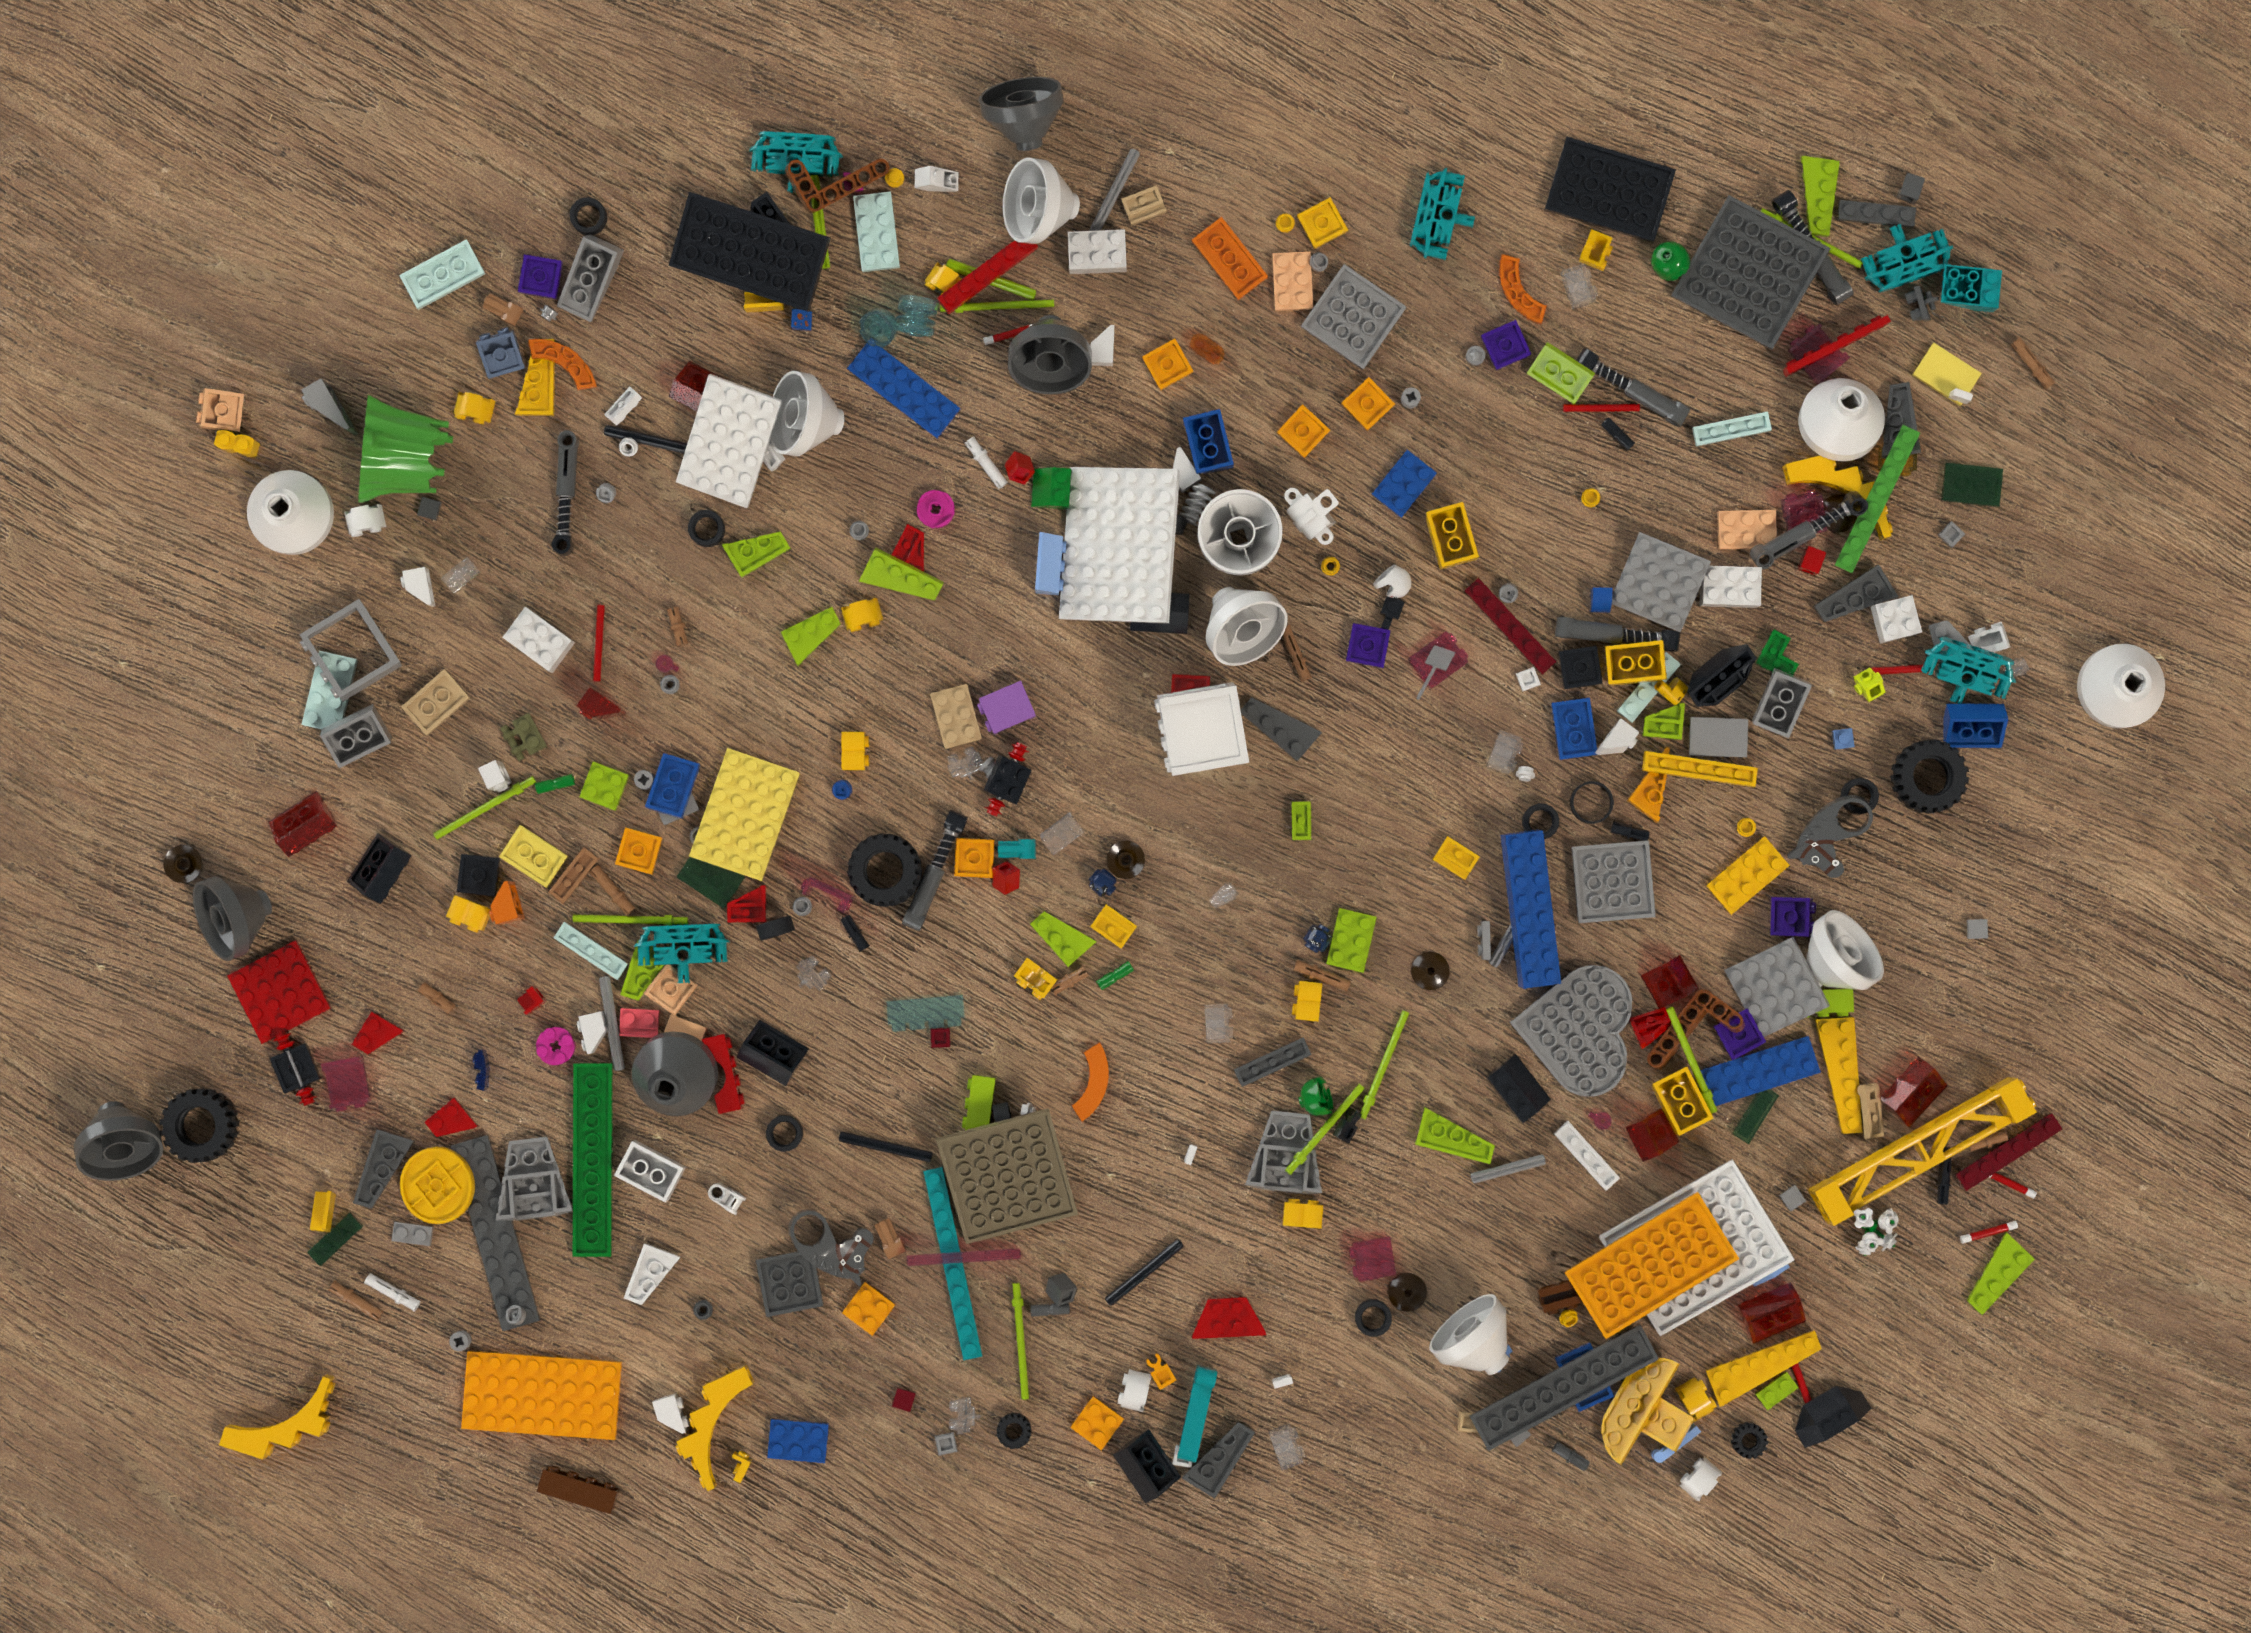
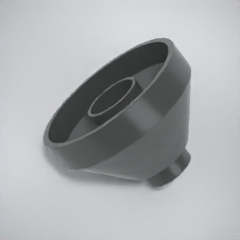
M1025 77L1005 81L988 88L979 96L982 117L1008 140L1016 143V147L1020 151L1034 150L1043 145L1042 138L1047 134L1064 102L1061 83L1056 79L1048 77Z
M1055 315L1043 316L1038 322L1020 332L1012 340L1008 349V370L1011 377L1020 386L1035 393L1061 394L1069 392L1082 385L1091 373L1092 350L1089 342L1083 335L1065 324L1061 318Z
M215 876L197 882L193 889L195 915L202 934L214 953L225 961L245 955L264 924L265 917L272 913V905L265 891L262 889L255 891L250 887Z
M665 1032L648 1040L638 1052L632 1067V1081L639 1098L652 1110L667 1116H684L699 1110L711 1097L718 1080L717 1063L710 1049L698 1038L683 1032Z
M117 1101L101 1105L98 1113L83 1129L74 1143L75 1162L80 1172L90 1178L104 1181L124 1180L140 1175L151 1169L163 1154L162 1138L158 1127L126 1108L123 1103Z

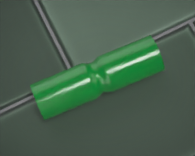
M573 774L538 782L535 783L537 794H542L555 789L575 785V779Z
M1127 961L1096 982L1101 990H1104L1135 970L1130 962Z

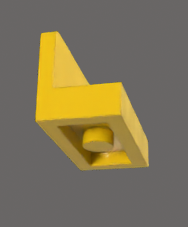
M744 292V310L746 313L784 310L783 303L750 292Z
M315 1191L310 1223L311 1231L331 1232L336 1199L334 1192Z

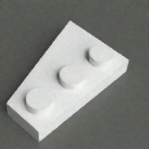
M645 1243L624 1299L642 1305L681 1257Z

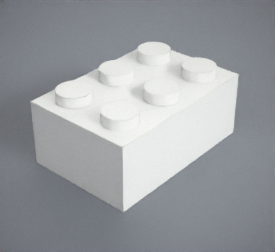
M1125 229L1068 232L1070 274L1127 272Z
M1709 566L1700 587L1699 606L1758 608L1761 606L1762 567Z
M527 607L522 610L502 637L551 673L555 671L575 644L573 640Z
M634 1140L631 1142L614 1176L663 1202H667L686 1166Z

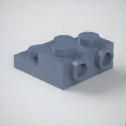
M502 328L497 331L498 334L492 336L490 333L480 335V339L476 341L488 379L525 368L514 329Z

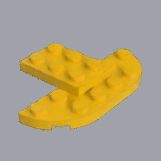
M1659 1358L1657 1361L1627 1376L1610 1403L1602 1420L1601 1434L1608 1454L1620 1465L1624 1462L1641 1431L1676 1452L1695 1418L1661 1398L1680 1365L1679 1363L1670 1359Z

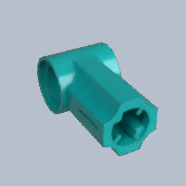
M1036 839L998 841V858L1036 859Z

